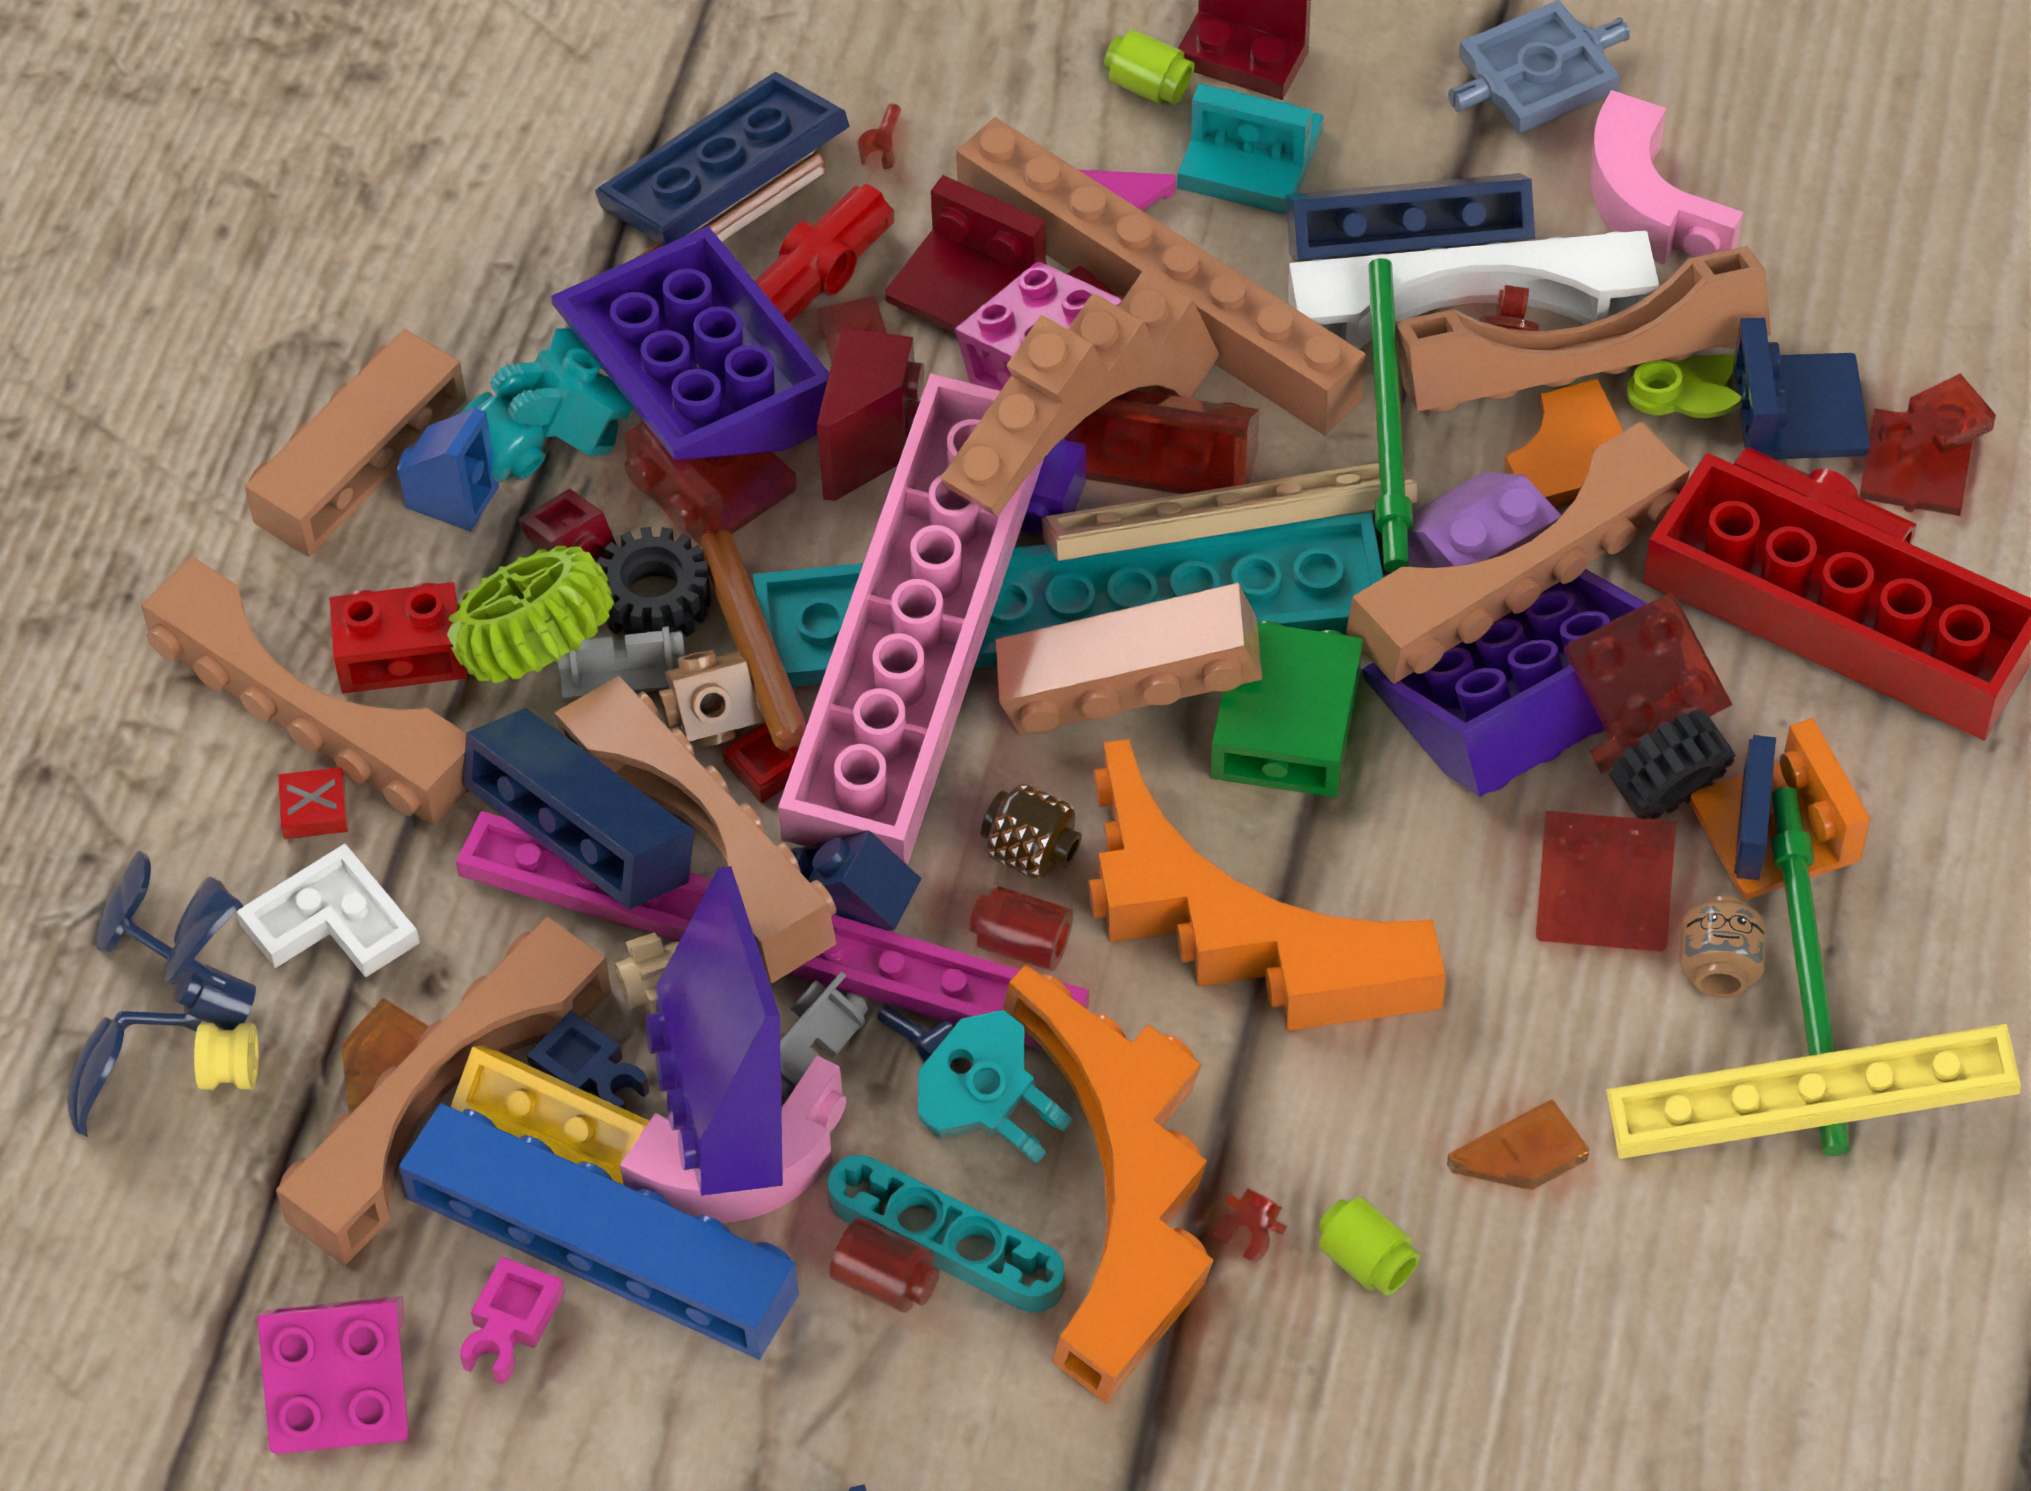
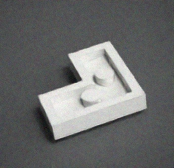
M346 844L341 845L236 912L240 926L274 968H277L330 934L366 978L420 943L417 929Z

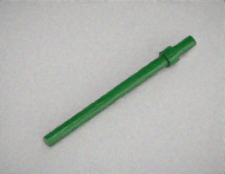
M1377 258L1368 264L1380 498L1375 502L1376 529L1383 536L1384 568L1387 572L1392 573L1400 567H1409L1407 532L1413 527V510L1411 499L1405 496L1393 268L1390 260Z
M1782 787L1774 790L1771 794L1777 835L1772 839L1775 867L1783 871L1809 1056L1835 1052L1809 874V866L1814 863L1811 836L1803 831L1798 791L1792 787ZM1846 1122L1819 1127L1822 1151L1825 1155L1837 1156L1845 1154L1850 1150Z

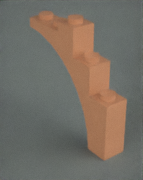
M1142 271L1119 306L1093 292L1068 329L1041 314L1006 365L1011 373V377L941 476L944 485L997 517L1024 480L1052 448L1084 418L1111 399L1137 387L1154 385L1187 404L1220 356L1193 299Z

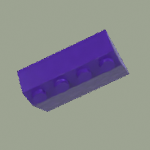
M709 226L551 296L552 305L674 460L784 451L818 435L817 421L829 371Z
M1587 569L1573 581L1567 584L1558 582L1543 591L1538 599L1525 611L1517 614L1511 611L1493 622L1489 630L1478 640L1469 644L1463 641L1443 654L1441 659L1431 669L1424 673L1417 674L1414 671L1393 684L1374 662L1361 669L1364 680L1445 775L1479 797L1504 788L1511 779L1538 764L1556 759L1563 750L1590 735L1608 730L1615 721L1642 706L1660 701L1667 692L1688 681L1672 617Z
M721 867L717 869L655 987L656 1013L646 1014L645 1016L648 1049L650 1054H656L659 1088L661 1092L667 1091L670 1127L672 1131L678 1130L681 1166L683 1170L694 1169L701 1196L783 1186L780 1014L732 867Z

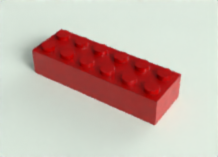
M1706 452L1649 538L1643 579L1644 584L1984 741L2031 664L2030 597Z

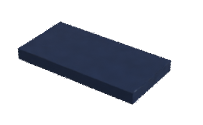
M773 72L599 186L595 193L600 207L660 244L666 245L688 235L849 128L850 125L844 109L778 72Z

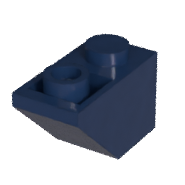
M869 830L791 849L798 862L801 874L810 883L818 880L827 889L834 901L836 916L887 931L896 929L922 879Z

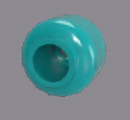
M485 392L476 397L461 413L477 408L485 411L487 414L494 454L492 461V476L496 482H504L515 476L519 481H523L531 476L545 459L546 455L541 451L546 439L543 433V426L528 425V423L524 426L522 424L518 425L508 413L507 408L510 407L511 398L500 399L497 395L493 396L490 392Z

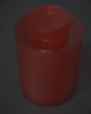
M996 886L990 896L981 894L978 897L970 918L969 931L977 934V947L1054 971L1062 959L1069 940L1073 923V909Z
M857 1217L849 1224L835 1249L829 1275L832 1280L902 1313H906L915 1303L920 1306L927 1303L937 1285L940 1270L933 1266L934 1252L862 1217Z

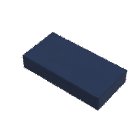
M1753 735V739H1749L1743 772L1734 873H1737V878L1760 880L1767 844L1776 737Z

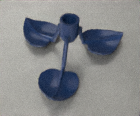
M137 851L124 872L122 881L113 890L104 907L96 933V947L98 951L103 953L111 952L124 931L167 959L164 981L175 984L183 975L176 991L175 1001L184 1005V1014L120 1011L113 1020L107 1017L101 1019L80 1051L68 1085L67 1104L69 1117L76 1132L88 1137L86 1121L89 1111L119 1056L124 1038V1030L128 1026L133 1024L183 1026L197 1031L199 1024L203 1020L207 1023H214L217 1027L224 1030H234L247 1019L256 994L255 985L209 965H203L195 959L197 954L222 925L239 909L243 908V904L227 891L220 880L210 876L205 878L200 884L177 925L174 936V948L166 945L138 926L134 913L147 893L151 875L149 856L141 851Z

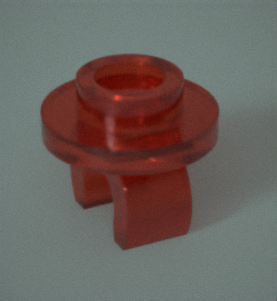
M1505 285L1504 290H1499L1496 316H1481L1479 318L1480 322L1507 329L1539 331V324L1524 319L1528 304L1529 288Z
M1247 1187L1242 1197L1229 1192L1224 1202L1237 1210V1212L1225 1215L1217 1223L1214 1230V1239L1220 1243L1228 1244L1235 1230L1241 1226H1246L1251 1232V1242L1246 1248L1243 1257L1257 1262L1268 1251L1270 1245L1268 1229L1283 1235L1288 1227L1287 1224L1277 1218L1283 1207Z

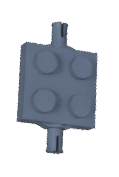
M1557 0L1460 42L1459 58L1475 77V80L1449 89L1448 97L1451 106L1455 107V111L1459 113L1468 107L1487 100L1497 106L1518 134H1521L1608 96L1611 90L1618 92L1620 74L1605 57L1604 49L1629 40V27L1626 22H1623L1622 17H1618L1597 28H1588L1585 24L1574 19L1561 1Z

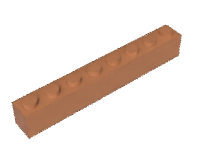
M993 117L956 151L957 181L1045 220L1046 255L1072 271L1078 266H1083L1116 295L1127 294L1143 271L1193 299L1220 355L1214 364L1324 436L1363 399L1366 357L1364 352L997 117Z

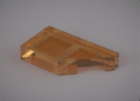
M382 998L341 1044L349 1112H353L372 1093L374 1084L385 1070L392 1066L398 1067L416 1049L421 1035L429 1027L385 998Z
M1551 1099L1448 1153L1447 1166L1455 1174L1533 1190L1588 1161L1590 1149L1555 1101Z

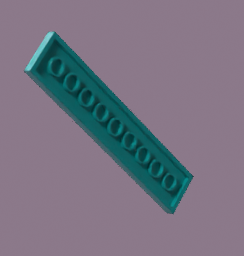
M1372 513L1331 516L1060 561L1057 560L1048 545L1014 548L974 669L997 667L996 639L1235 583L1240 584L1257 617V622L1273 621L1287 627L1314 631L1335 630L1344 632L1347 630L1352 597L1384 578ZM864 563L753 574L755 595L792 687L819 685L822 683Z

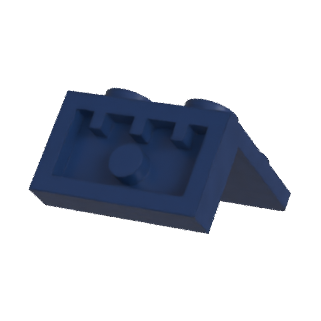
M1765 317L1741 318L1734 356V373L1737 393L1741 396L1739 410L1745 449L1753 448L1774 459L1866 456L1869 452L1870 442L1856 355L1854 353L1780 355L1778 342H1768Z

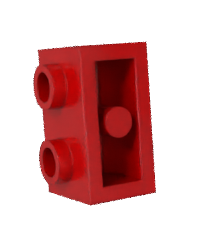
M455 582L440 584L420 583L413 587L381 591L360 590L348 595L329 597L333 659L342 694L467 679L466 668L464 664L460 665L451 649L453 645L447 636L451 625L454 623L448 619L458 611Z

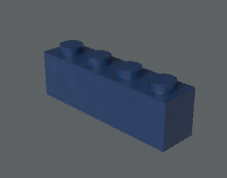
M1521 173L1285 195L1289 254L1296 260L1536 239L1532 179Z
M524 708L466 732L463 786L630 910L689 883L694 830L529 709Z

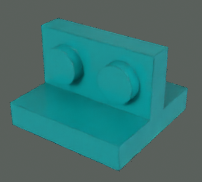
M1199 83L1192 98L1191 141L1177 172V189L1287 215L1285 195L1299 193L1323 131L1324 115L1313 113L1311 109L1294 106L1287 102H1277L1239 93L1232 89H1222Z

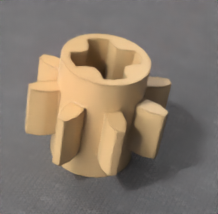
M653 932L625 942L629 957L614 963L619 985L629 1009L645 1005L647 1013L650 1014L656 1013L655 987L678 945V942L663 946L661 938H657L656 933Z

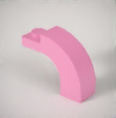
M1611 90L1597 118L1589 178L1594 204L1605 224L1612 232L1647 230L1653 259L1664 265L1673 248L1689 253L1693 257L1738 248L1743 218L1742 211L1681 191L1667 183L1654 168L1652 163L1662 144L1666 108Z
M816 1055L782 1107L783 1186L701 1196L694 1169H682L678 1148V1130L672 1131L669 1120L658 1114L653 1116L620 1165L623 1185L635 1191L640 1188L650 1189L663 1196L675 1209L695 1218L698 1215H707L721 1223H733L752 1219L785 1206L812 1187L833 1162L830 1132L838 1124L846 1105V1097L842 1094L840 1066Z

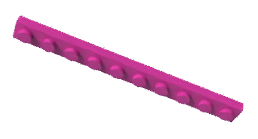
M480 811L456 860L458 876L645 932H655L656 935L675 941H680L712 880L711 878L690 872L689 883L629 910L509 819L484 811ZM833 915L831 919L837 944L788 974L813 982L817 980L819 983L828 986L842 971L847 976L836 989L957 1024L962 1018L1003 1010L1009 982L1019 972V969ZM1063 983L1070 991L1072 998L1087 1009L1089 1006V990ZM1024 1031V1045L1044 1050L1038 1042Z

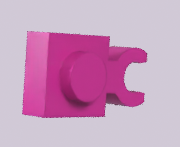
M501 1256L471 1311L473 1324L483 1329L473 1332L463 1342L460 1350L463 1369L471 1372L481 1355L494 1353L499 1356L492 1368L495 1382L505 1383L515 1369L516 1362L513 1348L517 1342L536 1348L565 1293L563 1279Z

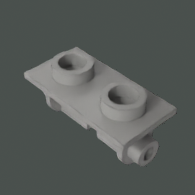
M668 626L662 627L663 631L625 635L623 640L613 641L612 637L585 639L580 643L581 647L579 650L570 651L562 656L561 661L558 662L562 700H577L618 675L635 693L669 689L664 671L679 668L678 659L685 656L682 631L670 633Z
M842 971L826 988L815 980L790 1008L799 1018L785 1034L780 1030L781 1104H785L816 1055L821 1057L810 1047L814 1041L829 1055L834 1057L853 1034L865 1024L863 1015L868 1011L865 1002L853 993H848L844 997L835 989L847 976Z

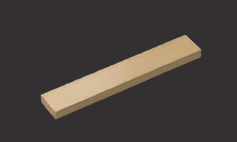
M1379 463L1045 516V518H1042L1043 539L1057 560L1060 561L1375 510V502L1380 498ZM1404 469L1405 496L1409 497L1412 503H1417V482Z

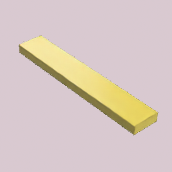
M2007 1024L1610 1088L1606 1089L1618 1159L2017 1095L2020 1094L2021 1082Z

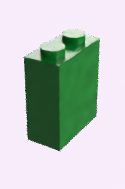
M1273 621L1257 622L1262 680L1241 684L1235 689L1222 692L1212 740L1211 779L1337 798L1361 675L1363 638L1348 636L1335 630L1314 631L1287 627Z

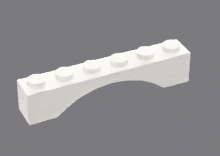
M1647 230L1633 232L1614 231L1601 235L1568 238L1551 237L1546 240L1513 243L1495 242L1480 246L1448 249L1432 248L1426 251L1393 254L1375 253L1360 257L1327 260L1313 259L1305 262L1289 263L1288 304L1357 349H1361L1372 340L1368 264L1377 258H1385L1392 262L1395 321L1405 320L1434 309L1467 303H1508L1537 307L1570 317L1585 325L1608 318L1640 302L1659 287V281Z

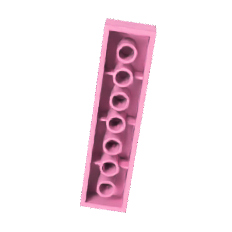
M932 373L929 375L778 806L782 841L805 847L829 841L835 837L841 838L869 830L907 865L909 863L1043 463L1042 460L1028 475L997 517L944 485L941 476L1000 393L998 390Z

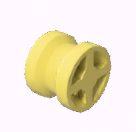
M200 1023L197 1028L194 1046V1070L197 1087L200 1090H214L220 1083H233L240 1090H253L256 1086L259 1067V1044L256 1026L253 1023H240L234 1030H220L214 1023Z

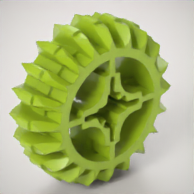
M556 546L549 552L546 549H539L532 556L526 558L519 556L516 562L506 567L500 566L499 570L490 577L481 578L480 584L475 589L464 593L463 601L457 603L458 611L448 619L454 622L447 633L453 645L451 649L460 665L464 664L468 673L474 675L478 681L492 680L493 683H499L509 677L513 680L521 679L526 673L534 670L540 673L544 666L554 661L560 662L561 657L570 651L579 650L581 647L580 643L587 638L594 637L598 632L597 626L604 624L609 618L608 612L614 605V601L611 596L610 586L607 583L608 578L600 564L595 563L590 552H584L581 547L567 548L566 546Z

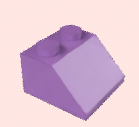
M1482 472L1413 511V527L1407 532L1409 565L1418 568H1441L1469 565L1502 556L1535 539L1556 523L1562 515L1525 475Z

